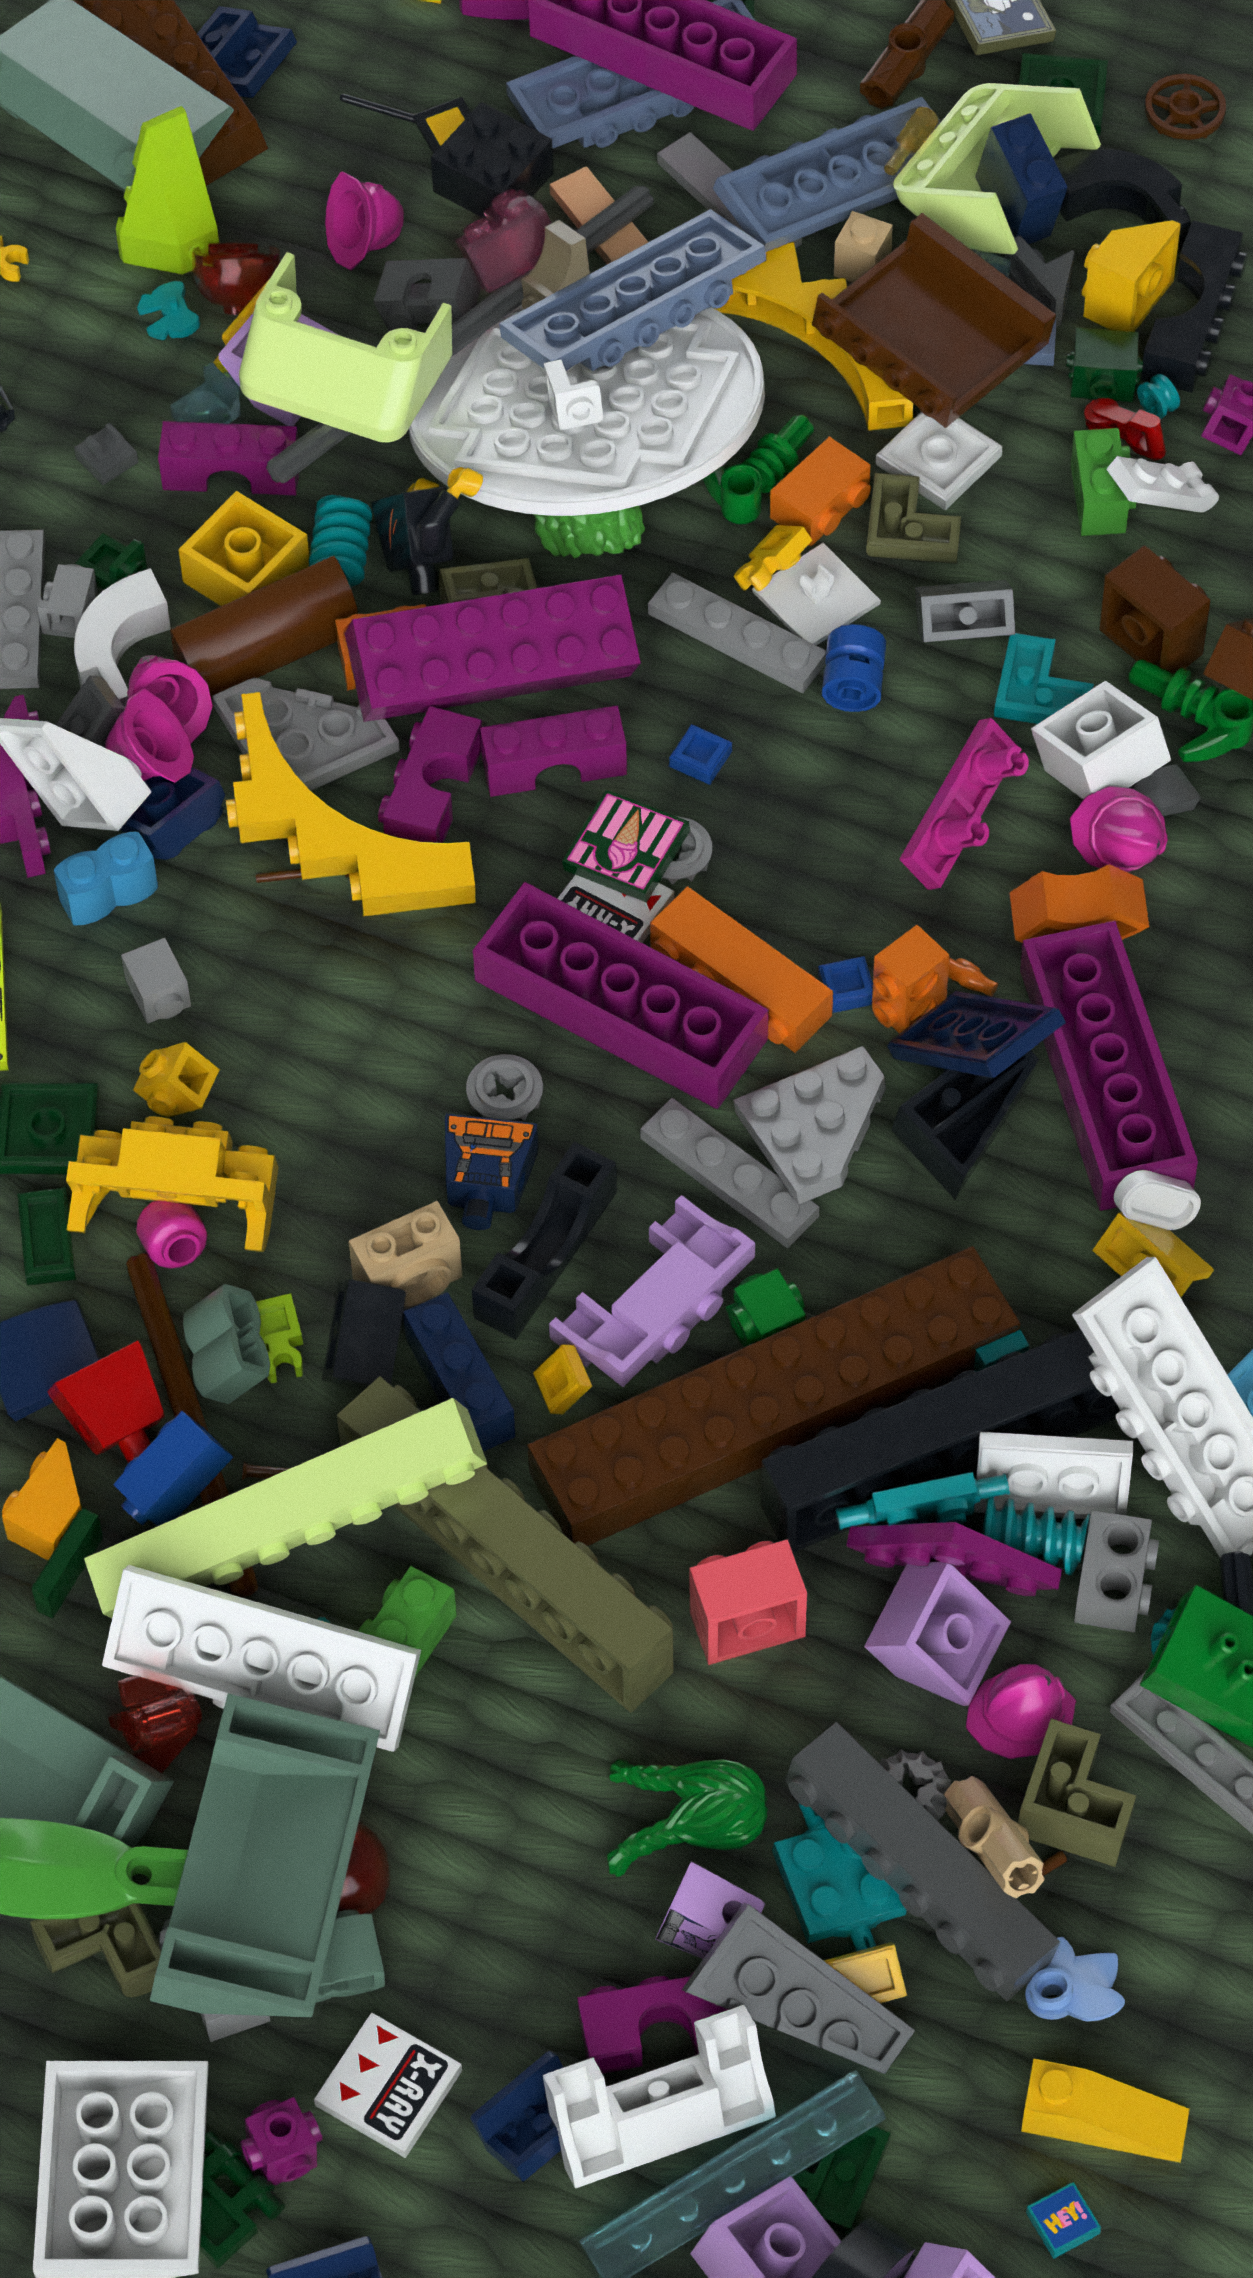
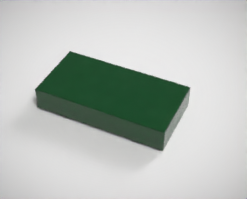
M66 1187L17 1193L27 1286L76 1280L72 1234L67 1231L69 1204Z
M84 1508L79 1510L31 1589L38 1613L51 1619L55 1617L86 1566L84 1558L93 1555L103 1539L97 1514Z

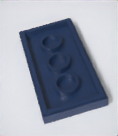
M955 991L889 1041L887 1047L896 1060L995 1078L1064 1025L1066 1021L1059 1008Z

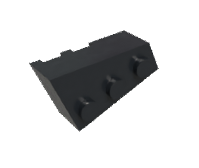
M1030 1050L995 1078L948 1069L899 1107L891 1129L892 1132L955 1200L1029 1085L1039 1058Z

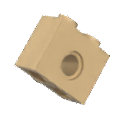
M438 1201L349 1240L353 1280L403 1289L406 1292L403 1310H408L437 1297L451 1282L463 1277L460 1239Z

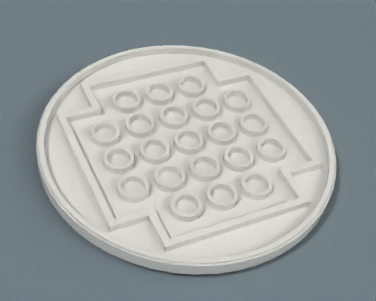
M520 305L449 359L408 430L412 446L423 465L446 486H448L449 473L455 468H469L482 474L483 482L477 494L473 497L462 494L480 503L514 512L548 516H575L617 511L643 505L683 490L707 477L736 454L750 437L762 413L765 399L763 367L760 356L746 333L730 318L710 307L697 313L688 326L684 328L675 326L661 333L657 341L650 347L638 346L626 352L622 360L613 367L604 365L591 371L583 364L578 363L567 370V376L575 375L577 383L592 380L598 382L603 421L560 431L548 399L545 369L501 338L499 323L522 311L523 308Z

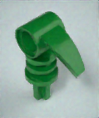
M802 414L793 416L777 435L773 433L764 434L758 441V448H755L751 452L750 458L745 459L742 464L731 466L726 470L721 466L703 478L707 490L721 506V512L728 521L735 524H748L759 517L762 493L770 492L776 486V482L782 480L785 473L791 472L798 465L799 459L796 452L814 432V425L809 422L808 417Z
M1146 660L1135 662L1128 677L1131 684L1162 698V710L1171 713L1181 707L1180 715L1187 719L1195 714V723L1204 725L1207 728L1204 734L1178 749V755L1183 762H1197L1216 758L1231 749L1243 747L1250 741L1253 732V700L1230 688L1219 693V688L1212 685L1205 690V681L1198 678L1191 683V672L1184 668H1180L1174 675Z

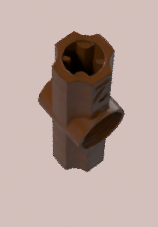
M921 0L905 23L895 26L890 31L888 46L860 83V93L866 97L870 105L879 109L893 106L910 81L918 79L924 74L926 59L954 22V11L948 7L945 0Z

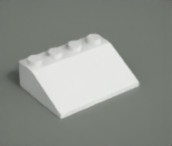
M46 2061L33 2260L35 2278H175L199 2273L208 2061Z

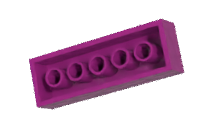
M528 0L531 37L751 131L756 129L797 75V38L707 0Z
M621 575L352 619L344 633L363 722L426 712L429 706L444 709L630 677L641 664Z
M526 882L523 883L473 949L476 982L717 1110L768 1041L769 1009Z
M1116 921L1023 940L1020 973L1030 1003L1059 1008L1066 1021L1064 1025L1045 1038L1043 1042L1099 1211L1117 1208L1114 1202L1116 1187L1126 1176L1139 1170H1148L1186 1181L1194 1189L1198 1159Z

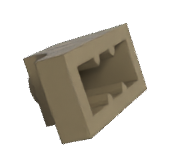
M560 220L545 227V241L541 256L530 274L521 279L524 296L522 299L523 310L590 274L586 239Z

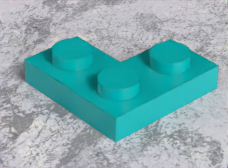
M1015 633V635L1009 636L995 703L994 717L1039 724L1092 690L1094 684L1049 677L1056 639Z

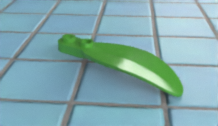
M0 1818V1914L32 1919H74L105 1914L133 1903L174 1906L188 1850L146 1846L132 1848L110 1835L74 1825L30 1819ZM136 1874H143L150 1881L140 1885L135 1883L131 1877Z

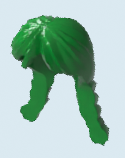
M618 1759L610 1766V1781L615 1783L626 1782L638 1789L654 1792L673 1790L682 1800L671 1812L669 1818L659 1820L653 1827H646L638 1833H633L624 1842L618 1844V1848L607 1854L609 1874L620 1877L626 1873L630 1864L638 1857L650 1855L653 1851L664 1849L667 1845L685 1842L703 1848L730 1850L740 1849L751 1843L761 1834L767 1819L768 1808L766 1802L768 1799L765 1795L766 1790L761 1779L749 1767L739 1762L724 1759L704 1760L681 1766H633L626 1760Z

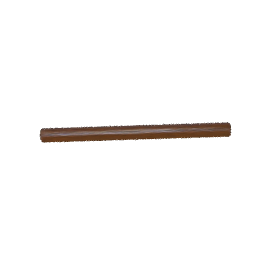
M147 1253L131 1256L126 1262L127 1270L174 1416L176 1417L181 1411H184L208 1431L154 1262ZM220 1471L200 1493L203 1506L229 1495L222 1472ZM252 1566L243 1570L244 1575L241 1578L228 1583L232 1595L243 1598L257 1592V1579Z

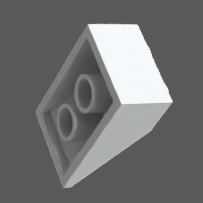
M0 718L1 746L61 826L119 831L151 793V790L141 778L142 773L139 767L122 755L47 721Z

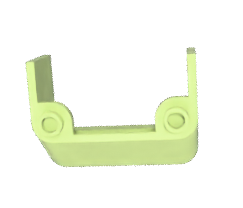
M986 83L971 88L959 99L894 179L893 187L899 201L914 215L919 216L921 213L926 215L972 251L1014 255L1018 247L997 194L982 192L975 178L990 128L1031 113L1052 157L1061 148L1097 150L1101 143L1080 88Z
M286 252L256 301L239 370L241 392L251 400L378 442H393L402 438L452 356L451 305L446 303L441 305L425 333L408 328H398L386 333L377 347L367 345L297 322L301 316L302 308L301 300L296 290L295 255Z

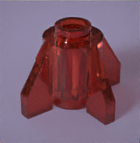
M138 1675L117 1681L122 1705L130 1707V1709L109 1716L110 1727L123 1731L128 1745L134 1751L145 1750L133 1754L134 1757L163 1773L187 1743L196 1735L197 1724H200L202 1720L200 1706L192 1694L187 1695L182 1688Z

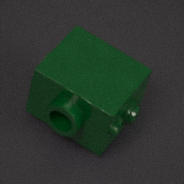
M1076 327L1073 351L1071 350L1070 354H1067L1066 367H1069L1070 371L1068 377L1071 379L1070 397L1086 399L1109 398L1114 401L1133 402L1135 384L1139 383L1138 374L1142 373L1143 359H1140V356H1138V332Z

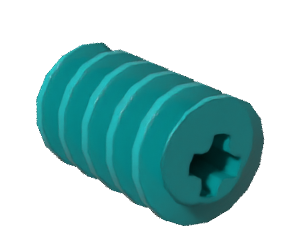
M329 495L317 501V510L315 511L309 566L335 556L347 578L350 588L360 584L365 577L364 566L367 562L365 552L369 546V523L372 520L371 508L360 500L341 495Z
M994 1497L988 1498L982 1534L1037 1559L1039 1555H1043L1044 1562L1056 1566L1059 1559H1063L1065 1574L1073 1575L1082 1560L1090 1514H1087L1079 1527L1076 1526L1074 1511L1067 1510L1059 1523L1056 1522L1054 1507L1048 1506L1039 1519L1036 1518L1034 1503L1028 1502L1019 1515L1016 1514L1014 1499L1008 1498L999 1511L996 1510Z

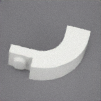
M151 568L125 577L102 591L83 613L75 633L74 655L80 688L89 676L103 677L124 707H126L128 701V688L117 667L121 656L134 643L171 629L167 601Z

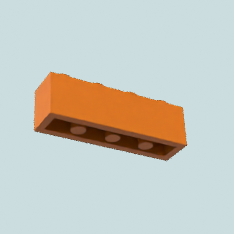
M688 886L650 922V944L652 949L769 1009L768 1039L778 1045L782 1043L796 1053L832 1017L833 990Z

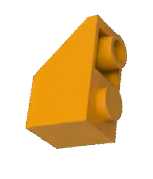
M58 1438L48 1452L43 1451L36 1457L30 1469L29 1479L20 1491L15 1490L9 1495L2 1509V1519L7 1539L46 1560L50 1559L79 1510H82L66 1442Z

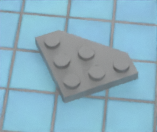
M251 678L212 696L213 707L243 754H249L247 739L237 740L234 712L243 711L241 694L260 692L264 715L278 749L295 775L310 791L400 751L399 740L386 719L363 722L360 704L358 707L337 703L334 702L333 696L300 688H297L295 693L274 688L270 681Z
M861 1046L734 1099L736 1115L798 1205L843 1186L848 1175L850 1159L854 1151L859 1150L870 1125L872 1110L876 1102L880 1103L886 1090L885 1077L866 1049Z

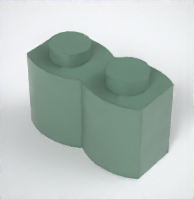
M224 1283L184 1313L183 1328L185 1341L194 1354L192 1359L193 1380L196 1388L204 1398L229 1404L269 1375V1356L259 1334L261 1326L260 1314L255 1299L248 1290Z
M356 1910L337 1912L316 2003L332 1997H345L370 1992L385 1986L384 1968L372 1914H360Z

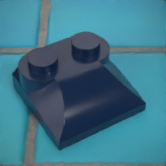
M193 767L188 775L175 783L162 776H154L144 781L151 790V793L120 830L125 833L139 832L154 859H171L177 856L186 845L201 833L211 829L217 823L223 813L222 803L225 793L219 780Z

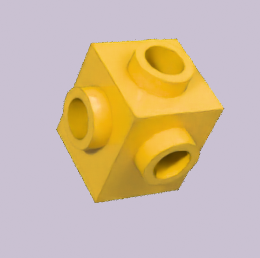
M187 1042L151 1051L140 1064L139 1072L141 1074L133 1091L147 1101V1105L152 1111L167 1118L202 1109L220 1069Z

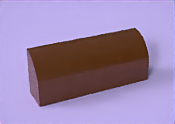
M331 556L170 629L174 660L197 670L208 684L212 699V696L251 678H259L337 642L335 620L358 614L352 590L335 556Z

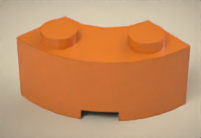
M1110 864L1096 871L1079 875H1056L1041 871L1009 893L1015 940L1021 943L1026 939L1110 921H1116L1122 940L1149 927L1143 879Z

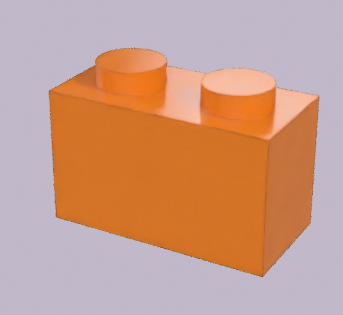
M829 436L770 490V519L779 525L803 526L812 538V542L809 544L811 547L823 535L828 536L833 533L838 527L841 518L853 507L859 508L867 500L871 492V465Z

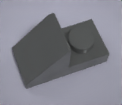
M1021 236L1014 238L1018 247L1014 255L1005 254L1004 272L1015 284L1056 314V327L1062 324L1072 283L1075 252L1072 250L1046 263L1039 250L1036 248L1032 249Z
M89 676L56 723V726L105 748L108 734L119 715L124 712L125 707L103 677Z

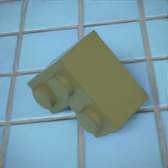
M1051 1719L1020 1809L1018 1823L1027 1829L1030 1840L1116 1867L1130 1824L1136 1795L1089 1781L1101 1734Z

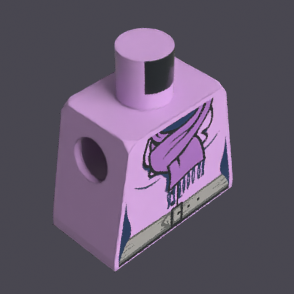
M691 1862L655 1939L704 1959L743 1903L751 1905L760 1913L765 1903L754 1895Z

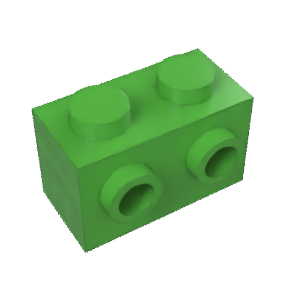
M1119 428L1074 431L1071 470L1081 536L1126 533L1128 510L1136 508V502H1131L1127 499L1106 470L1117 456L1131 458L1129 446H1121Z
M410 1566L401 1580L394 1579L386 1589L382 1599L383 1607L375 1619L368 1618L358 1632L420 1649L421 1653L416 1677L456 1618L457 1613L454 1589Z

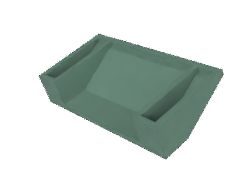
M50 0L0 35V108L14 118L18 119L19 117L102 174L124 193L126 186L132 185L136 172L132 161L143 122L182 106L186 111L198 158H200L234 111L231 106L73 0Z
M0 1675V1818L30 1819L74 1825L110 1835L134 1848L151 1826L174 1780Z
M227 1694L169 1927H167L150 2001L201 2014L312 2017L380 1730Z

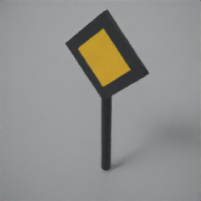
M348 94L340 95L341 102L415 123L433 154L471 114L462 97L423 112L412 114Z

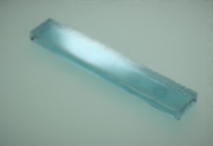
M855 2070L580 2239L579 2242L601 2278H630L706 2231L714 2221L789 2176L793 2177L886 2119L885 2114Z

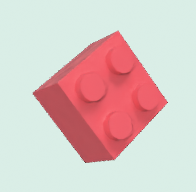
M788 1539L776 1543L772 1541L758 1542L750 1546L745 1552L728 1557L723 1555L710 1556L701 1560L697 1566L689 1568L690 1614L708 1665L806 1637L807 1591Z

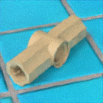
M971 1776L966 1780L954 1781L944 1793L947 1801L945 1811L959 1829L958 1838L961 1845L978 1855L1001 1889L1008 1895L1018 1898L1026 1893H1035L1045 1880L1042 1875L1044 1863L1030 1846L1027 1829L1008 1816L985 1783L978 1778Z

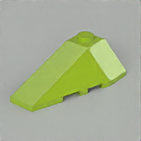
M179 106L142 123L132 161L136 172L132 185L126 186L123 197L127 202L125 215L118 217L115 229L119 257L123 263L183 275L198 267L208 265L220 258L221 253L218 228L185 109Z

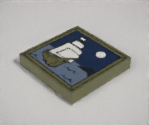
M947 0L975 55L1054 41L1056 29L1040 0Z

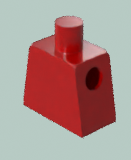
M138 1340L55 1382L47 1391L52 1401L94 1454L99 1455L118 1445L128 1463L134 1458L139 1457L151 1444L145 1431L157 1425L164 1418V1410L142 1346Z

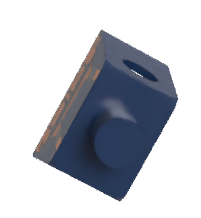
M446 1114L447 1199L449 1205L464 1208L462 1223L466 1227L473 1230H486L491 1227L493 1211L512 1213L517 1210L538 1155L537 1123Z

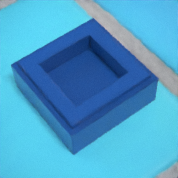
M691 724L669 757V767L710 785L732 753V742Z
M865 956L818 966L820 982L833 990L832 1013L872 1005L873 982Z

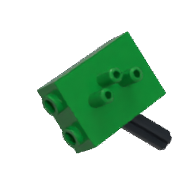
M1241 1551L1225 1553L1220 1558L1223 1599L1195 1585L1179 1600L1140 1682V1686L1253 1748V1581L1250 1556Z

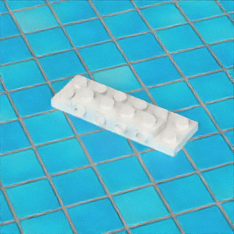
M1146 1257L1072 1314L1094 1350V1353L1088 1357L1095 1368L1090 1372L1091 1380L1103 1395H1112L1121 1410L1116 1414L1118 1425L1129 1437H1137L1146 1451L1141 1460L1147 1472L1156 1480L1163 1479L1172 1494L1167 1498V1504L1171 1512L1182 1522L1188 1521L1190 1525H1200L1220 1558L1225 1553L1241 1551L1250 1556L1253 1554V1417L1157 1258Z
M128 1565L122 1572L102 1666L165 1684V1690L176 1695L192 1696L195 1693L212 1698L213 1704L223 1709L227 1694L229 1693L380 1730L377 1747L394 1752L399 1747L421 1650Z

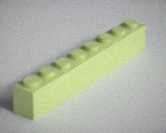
M451 1398L84 1558L102 1613L112 1619L122 1572L128 1565L204 1587L212 1583L216 1585L231 1583L244 1575V1569L258 1563L269 1565L282 1561L290 1555V1549L304 1543L316 1545L326 1542L336 1535V1529L350 1523L362 1525L372 1522L382 1515L381 1510L396 1503L408 1505L418 1502L428 1496L429 1489L445 1482L448 1485L464 1482L475 1475L474 1470L486 1465L487 1461L468 1409L454 1398Z

